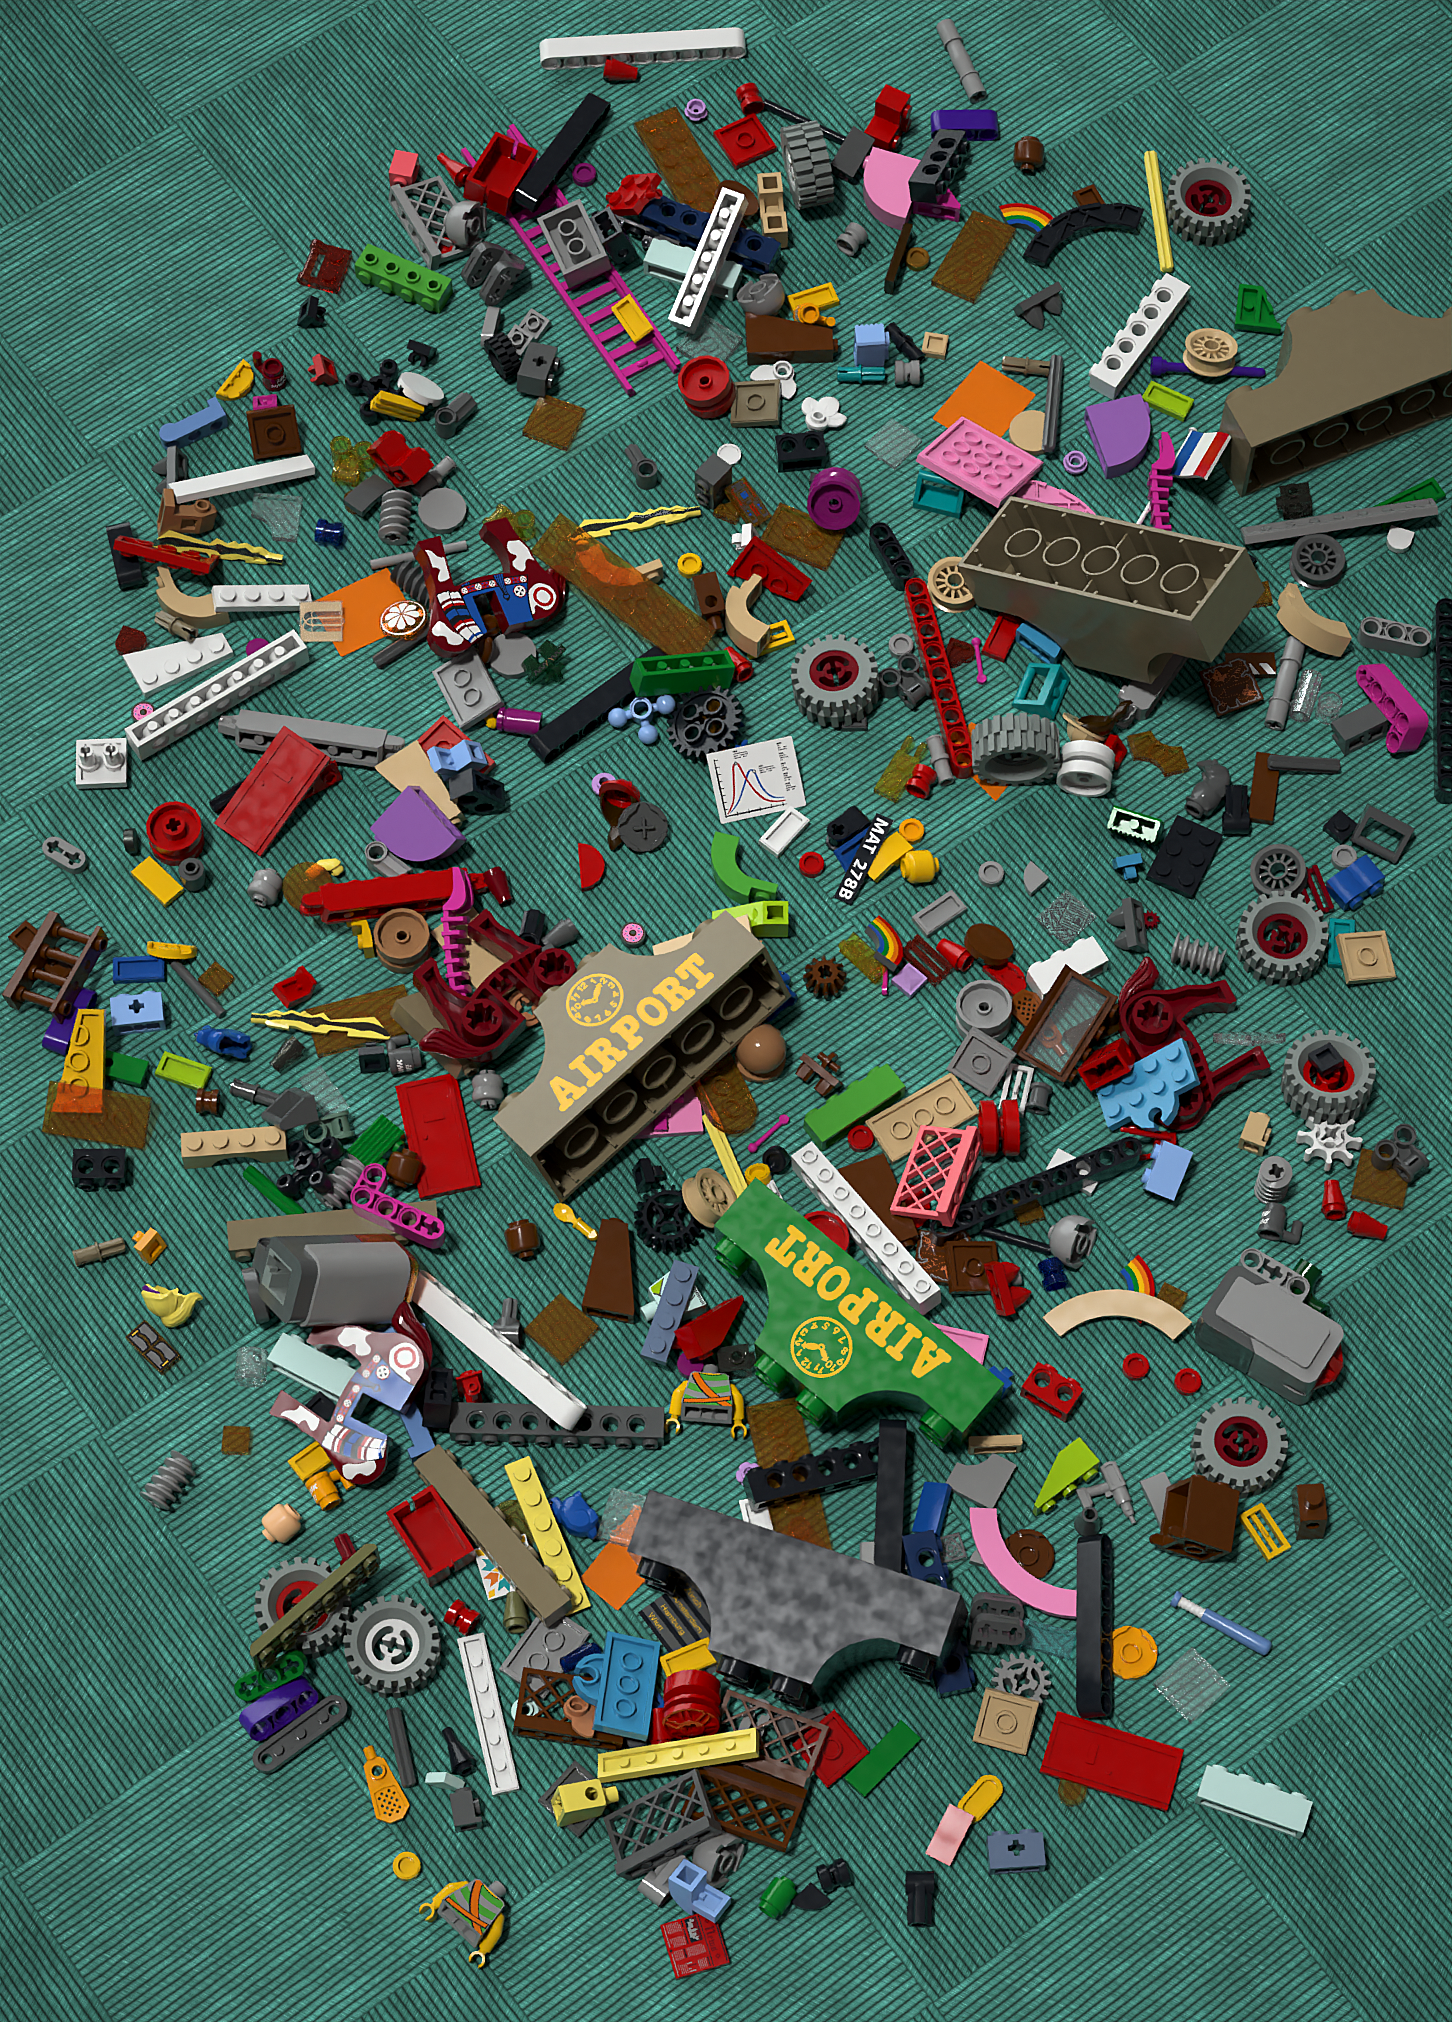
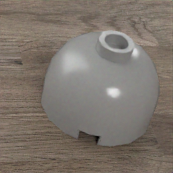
M464 200L454 204L445 215L443 224L447 236L457 246L473 250L482 242L483 239L479 238L481 231H486L487 213L485 207L480 206L482 203Z
M772 273L759 276L760 281L753 283L752 280L747 282L739 290L736 297L740 307L744 312L775 317L785 301L784 287L778 276Z
M1067 1215L1055 1225H1052L1048 1232V1239H1050L1049 1247L1054 1258L1075 1269L1081 1267L1084 1263L1080 1262V1259L1084 1252L1089 1256L1095 1243L1097 1229L1092 1227V1224H1096L1095 1221L1079 1215Z
M723 1831L721 1834L692 1848V1863L707 1871V1884L714 1888H720L729 1881L725 1876L732 1868L736 1872L744 1854V1845L740 1843L742 1841L741 1838Z

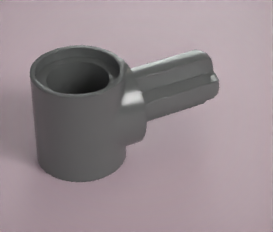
M636 444L628 445L624 451L633 465L631 471L636 477L637 486L643 490L654 488L657 484L656 463L649 458H645Z
M508 1297L503 1300L502 1316L497 1322L493 1323V1327L515 1346H521L522 1324L517 1320L519 1302Z
M821 1706L798 1714L816 1722L825 1717ZM787 1710L791 1713L797 1714L795 1711L793 1712V1710ZM789 1718L776 1722L782 1736L796 1730L793 1720ZM797 1722L799 1728L805 1725L800 1722ZM772 1724V1726H773V1728H774V1731H775V1733H776V1735H777V1738H778V1734H777V1732H776V1730H775L774 1725ZM796 1734L785 1739L784 1742L786 1745L792 1744L800 1736Z

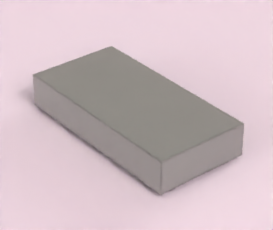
M950 890L912 916L911 921L926 938H929L967 912V907L953 890Z

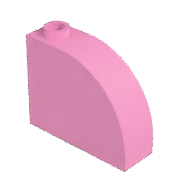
M873 147L870 156H865L862 166L865 169L863 179L865 204L877 220L889 227L902 230L903 224L909 221L914 204L910 199L908 181L921 160Z

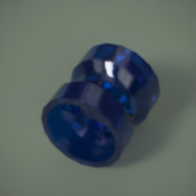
M319 518L315 529V542L321 544L329 542L332 546L340 547L344 535V523H329L328 520Z
M1058 1257L1047 1258L1037 1264L1039 1274L1043 1275L1042 1285L1044 1291H1057L1068 1286L1067 1275L1063 1273L1064 1264Z

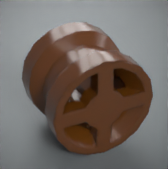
M198 1088L196 1113L202 1114L205 1111H209L211 1114L218 1115L220 1089L206 1091L204 1088Z

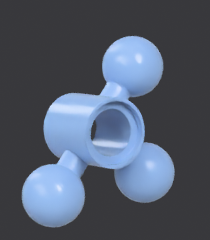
M661 695L656 703L653 704L647 698L638 697L631 702L630 710L625 711L622 708L612 709L608 714V721L613 727L619 728L626 724L627 719L632 718L635 723L641 725L638 732L640 741L645 744H652L658 737L657 729L650 725L654 712L659 711L661 714H670L674 711L676 703L670 695ZM639 707L648 708V712L643 716L635 713Z

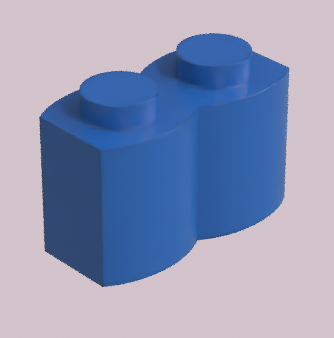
M1364 855L1346 869L1331 877L1326 883V888L1343 911L1349 908L1354 910L1363 903L1364 897L1370 894L1375 896L1384 888L1385 876L1367 855Z

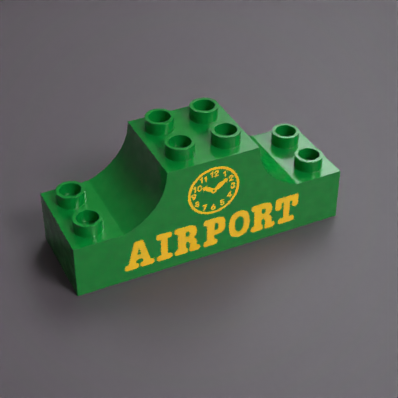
M756 1177L714 1225L717 1244L713 1249L718 1254L715 1260L737 1279L747 1270L759 1280L768 1300L767 1319L761 1334L754 1342L757 1361L753 1365L757 1370L754 1375L777 1395L786 1386L798 1396L794 1400L798 1404L795 1408L796 1411L817 1429H820L827 1420L838 1428L851 1416L867 1409L898 1407L917 1412L922 1416L919 1420L921 1425L918 1429L937 1447L943 1449L949 1441H952L961 1448L968 1437L972 1435L1001 1400L1004 1383Z

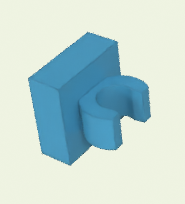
M1141 853L1116 857L1112 860L1114 870L1122 869L1124 880L1137 877L1135 866L1142 863Z

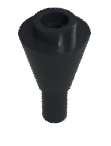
M451 1727L444 1728L442 1735L448 1745L452 1774L460 1776L470 1774L474 1770L477 1760L457 1740Z

